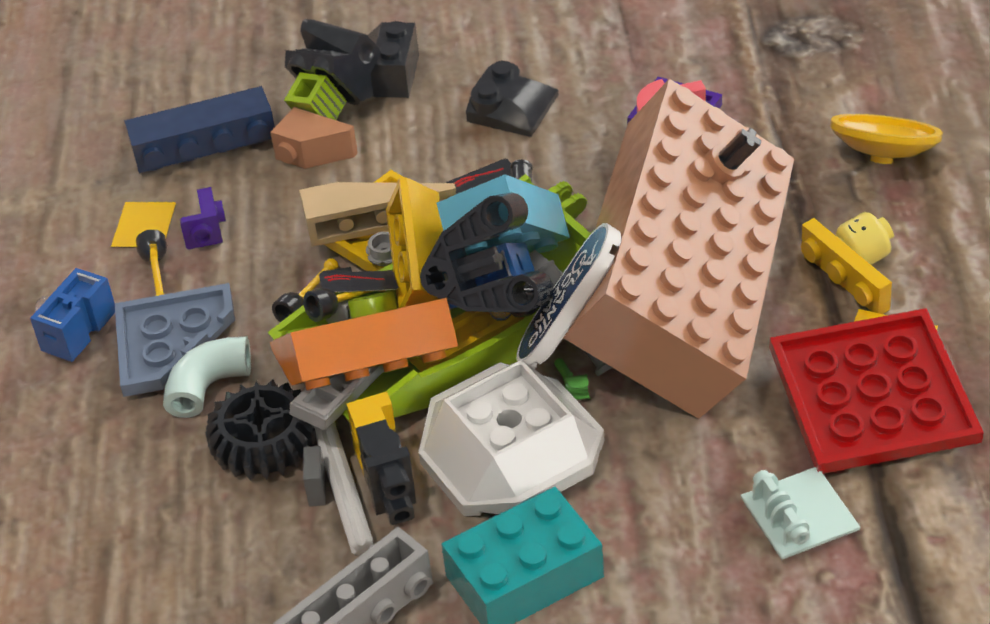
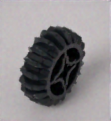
M273 379L267 385H260L256 380L253 387L246 388L240 384L239 392H226L225 401L215 402L214 411L208 413V425L206 426L205 435L210 454L214 457V460H217L222 470L230 469L234 477L240 476L245 472V475L251 481L257 474H262L268 480L270 473L276 471L284 476L285 467L287 466L298 468L300 458H304V447L316 445L314 426L290 415V403L301 393V389L293 390L288 382L278 387Z

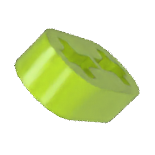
M394 290L369 293L348 301L351 319L398 309Z

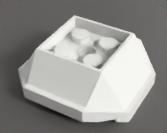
M522 360L511 365L500 362L431 398L418 452L419 460L423 468L463 516H481L482 512L501 514L554 486L562 492L593 475L600 450H602L604 443V429L558 380L543 376L522 362Z

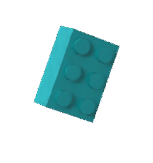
M556 486L441 543L446 577L480 624H515L604 577L602 543Z

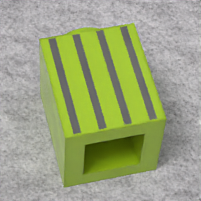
M302 72L299 73L284 99L291 110L296 107L333 120H337L347 102L327 76Z

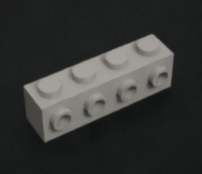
M396 527L273 624H387L400 609L411 600L420 598L429 586L433 584L428 550L401 528Z

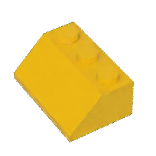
M399 178L386 208L393 272L398 285V289L395 290L397 308L439 300V298L430 295L424 290L420 280L421 269L443 232L437 202L440 201L439 192L409 178Z

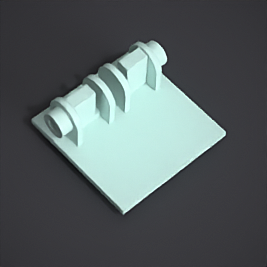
M816 467L779 481L775 474L768 473L766 470L759 471L753 477V490L741 494V499L781 560L860 530L859 524L821 471L817 472Z

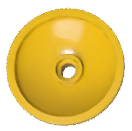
M841 114L833 116L830 122V127L835 135L854 150L871 155L870 161L881 164H892L893 158L912 157L927 151L940 143L943 131L935 126L914 120L883 115Z

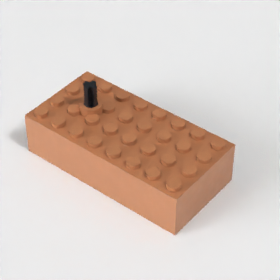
M669 78L627 125L596 224L597 228L601 224L607 223L620 231L621 243L618 247L614 244L612 245L609 252L614 255L612 266L563 338L699 419L747 379L794 158L782 148L774 146L757 135L754 129L743 126L726 115L721 109L710 105L693 94L688 88L682 87Z

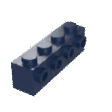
M262 86L124 120L139 173L158 170L162 167L185 161H193L197 158L216 153H224L251 144H259L271 140V131L275 128L272 110Z

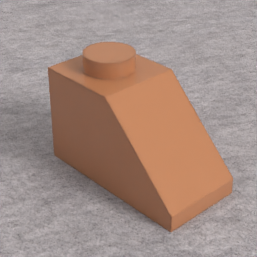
M296 107L271 131L275 158L304 169L354 158L358 154L354 126Z

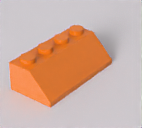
M447 298L290 332L271 341L270 346L291 386L305 383L306 391L331 385L329 377L344 374L346 381L370 376L368 368L383 365L384 372L409 367L407 359L421 356L422 363L447 358L445 350L457 347L458 343Z

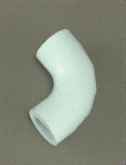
M227 337L207 341L189 350L171 369L164 391L163 407L165 410L179 418L195 417L203 410L205 392L211 383L228 377L249 376L251 372V351L248 337Z

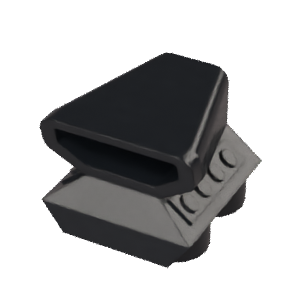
M304 19L300 31L306 48L285 50V68L295 78H297L300 72L327 76L348 104L359 105L360 102L372 97L373 90L370 73L380 57L379 47L364 33L313 19Z

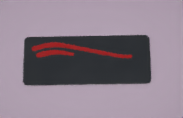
M504 158L446 183H454L456 194H459L502 175L510 176L511 162Z
M392 270L319 274L322 288L330 289L333 292L398 289Z

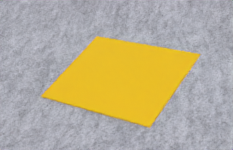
M125 202L111 247H136V237L141 232L151 229L161 231L166 238L176 202Z

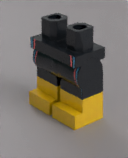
M387 391L346 403L355 455L371 493L372 505L376 516L386 513L390 525L412 520L415 518L412 505L416 504L417 501L411 459L407 447H401L400 437L395 430L393 407Z

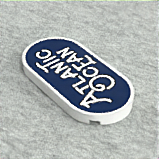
M603 223L589 235L553 287L554 292L549 303L538 309L528 325L518 347L517 361L522 360L529 367L535 369L537 363L541 364L551 356L612 266L614 255L609 252L613 244L617 247L620 246V231L607 223Z

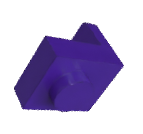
M211 187L197 190L201 214L180 218V226L187 249L223 243L219 223L226 222L222 200L214 201Z

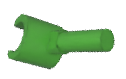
M562 358L556 359L554 365L563 377L565 388L576 400L589 399L587 374L573 376Z

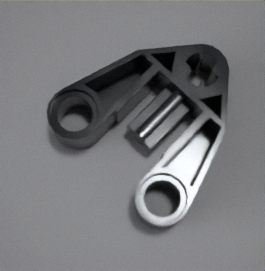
M513 192L489 196L444 230L421 269L420 280L424 290L439 299L447 298L448 303L465 311L527 312L549 303L553 296L554 288L550 277L544 272L530 271L477 286L475 278L503 269L501 261H504L503 255L498 253L496 246L467 255L465 251L467 247L499 237V234L522 226L528 216V205L525 199ZM501 203L508 209L509 215L506 222L499 215ZM444 271L447 273L448 280L443 278ZM526 282L532 285L534 289L533 300L528 299L524 293Z

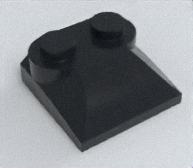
M504 60L497 61L485 70L472 89L466 109V119L469 123L532 137L558 97L559 92L554 87L520 76V70L517 65Z

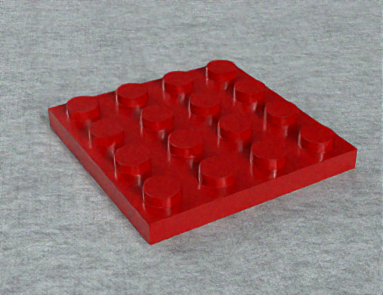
M927 308L770 337V352L817 472L821 471L825 474L982 443L983 429Z

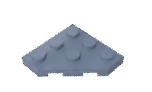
M229 283L115 303L120 387L123 397L163 390L172 367L189 350L207 341L215 340L235 321Z

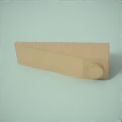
M334 182L300 189L303 213L311 247L388 231L386 208L397 183ZM420 183L439 192L440 201L456 195L454 183Z

